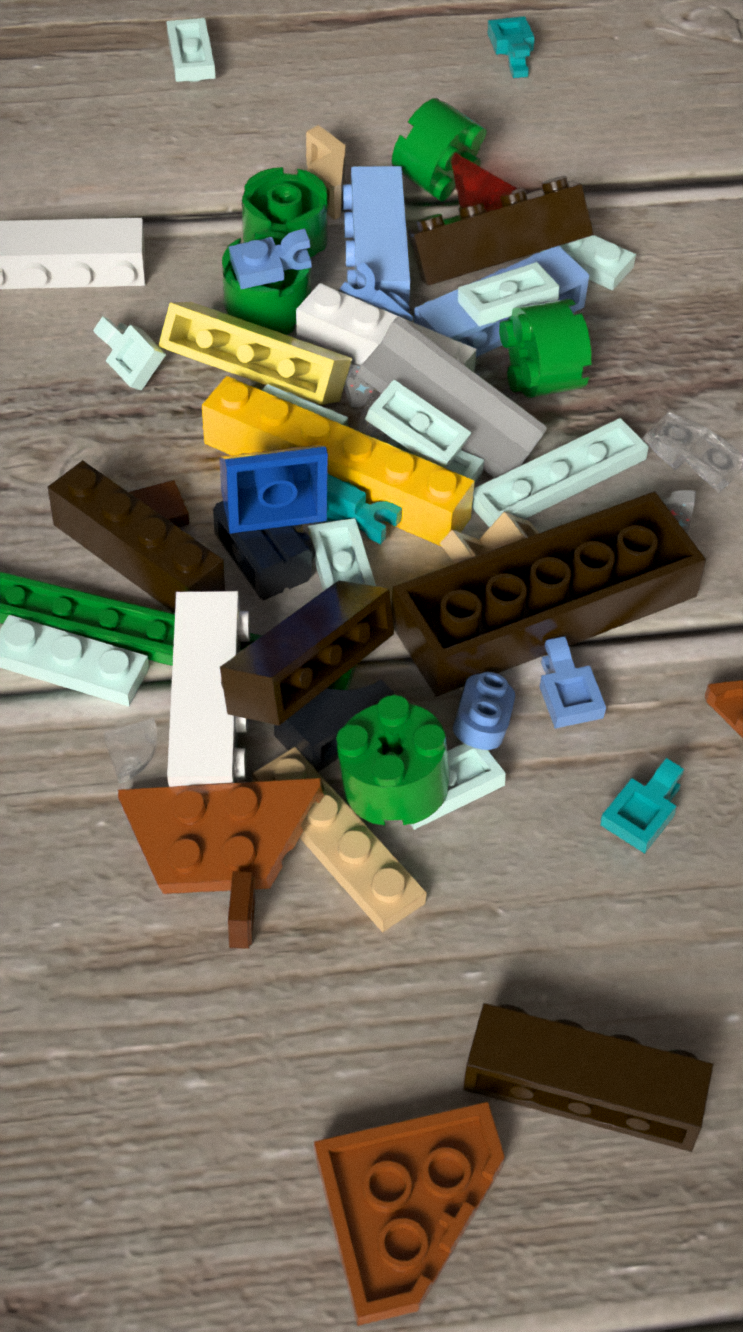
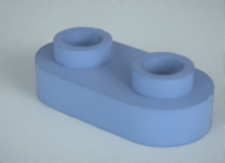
M483 672L472 675L467 679L453 723V732L463 743L482 750L496 749L502 744L509 726L515 700V692L504 677L493 672Z

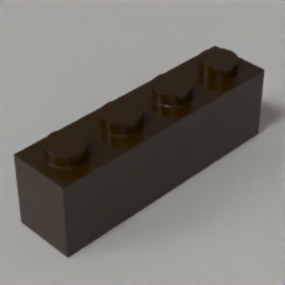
M567 176L555 177L541 183L542 190L526 194L525 188L501 194V202L485 207L484 201H478L459 207L460 215L443 220L442 214H435L417 220L418 227L408 230L421 281L427 286L594 235L582 184L572 180L568 181Z
M84 460L48 486L53 525L173 613H175L176 592L225 591L224 559Z
M338 580L220 666L221 685L224 691L227 714L280 726L394 635L389 589Z
M483 1003L466 1064L463 1090L692 1152L702 1128L714 1064L699 1060L697 1056L684 1050L664 1051L642 1045L631 1036L622 1034L607 1036L588 1031L580 1024L571 1020L557 1019L551 1021L528 1015L526 1011L514 1005L501 1004L494 1006Z

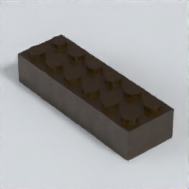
M654 491L393 586L391 607L393 626L435 697L464 687L467 679L472 675L483 672L497 674L547 655L545 649L546 640L565 636L570 646L697 597L706 558Z

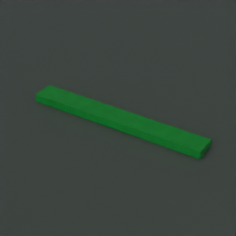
M0 571L1 624H4L8 615H12L148 656L150 661L173 666L175 614ZM250 633V642H241L240 652L262 635ZM356 665L327 688L348 690Z

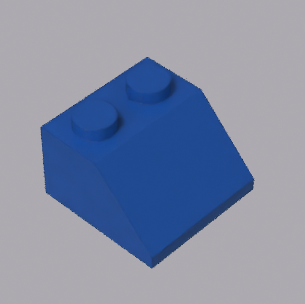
M326 446L291 447L219 457L221 493L230 534L327 521L328 453Z

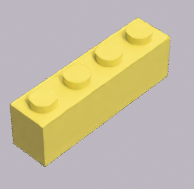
M173 302L169 304L158 347L258 383L269 384L285 392H291L297 397L320 405L340 402L352 358L194 302Z

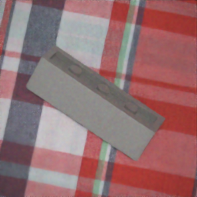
M396 317L390 324L382 342L362 363L356 374L381 394L393 380H396L469 430L471 434L461 450L483 459V470L494 478L521 466L547 430L543 423L400 317Z

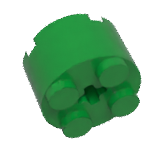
M432 98L421 105L408 120V123L413 128L407 138L399 135L392 154V166H401L403 176L439 201H444L452 193L456 182L462 178L470 180L479 169L481 159L476 156L486 137L487 130L447 102L441 101L438 98Z
M275 167L258 172L247 180L244 186L245 192L242 196L244 242L254 240V233L270 231L288 235L296 230L305 229L310 241V247L306 248L310 258L325 250L327 246L328 224L327 190L325 184L316 175L301 169H297V175L284 174V167Z
M263 231L254 233V240L272 237L276 246L280 245L283 238L287 235ZM241 238L233 241L229 246L241 244ZM228 246L222 257L224 307L227 314L285 335L293 332L296 324V309L311 293V268L302 270L287 269L284 270V280L240 289L230 260Z
M567 298L516 307L512 310V316L508 320L500 322V340L503 347L508 348L511 363L507 370V378L512 392H522L526 397L534 398L582 389L588 384L589 377L582 378L584 366L591 365L590 337L582 313L573 315L570 309L571 306L576 304L572 299Z
M386 696L377 705L357 713L338 732L336 737L337 751L347 802L361 818L379 825H385L384 820H402L403 825H409L428 818L442 806L448 793L450 779L445 731L439 720L432 713L422 707L408 703L402 696Z

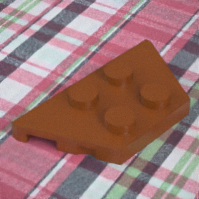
M321 778L118 790L119 801L163 894L231 891L233 871L252 872V876H255V889H270L283 867L284 856L295 847L303 833L301 824L314 802L320 803L324 796V786Z

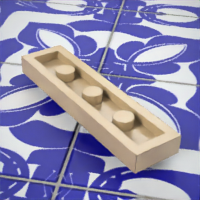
M296 747L252 773L253 782L321 778L324 786V796L320 803H313L301 824L303 833L300 839L382 933L426 904L427 892Z

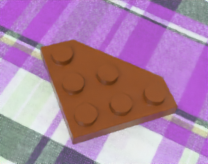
M488 1102L314 1141V1153L357 1326L419 1311L504 1163V1152Z

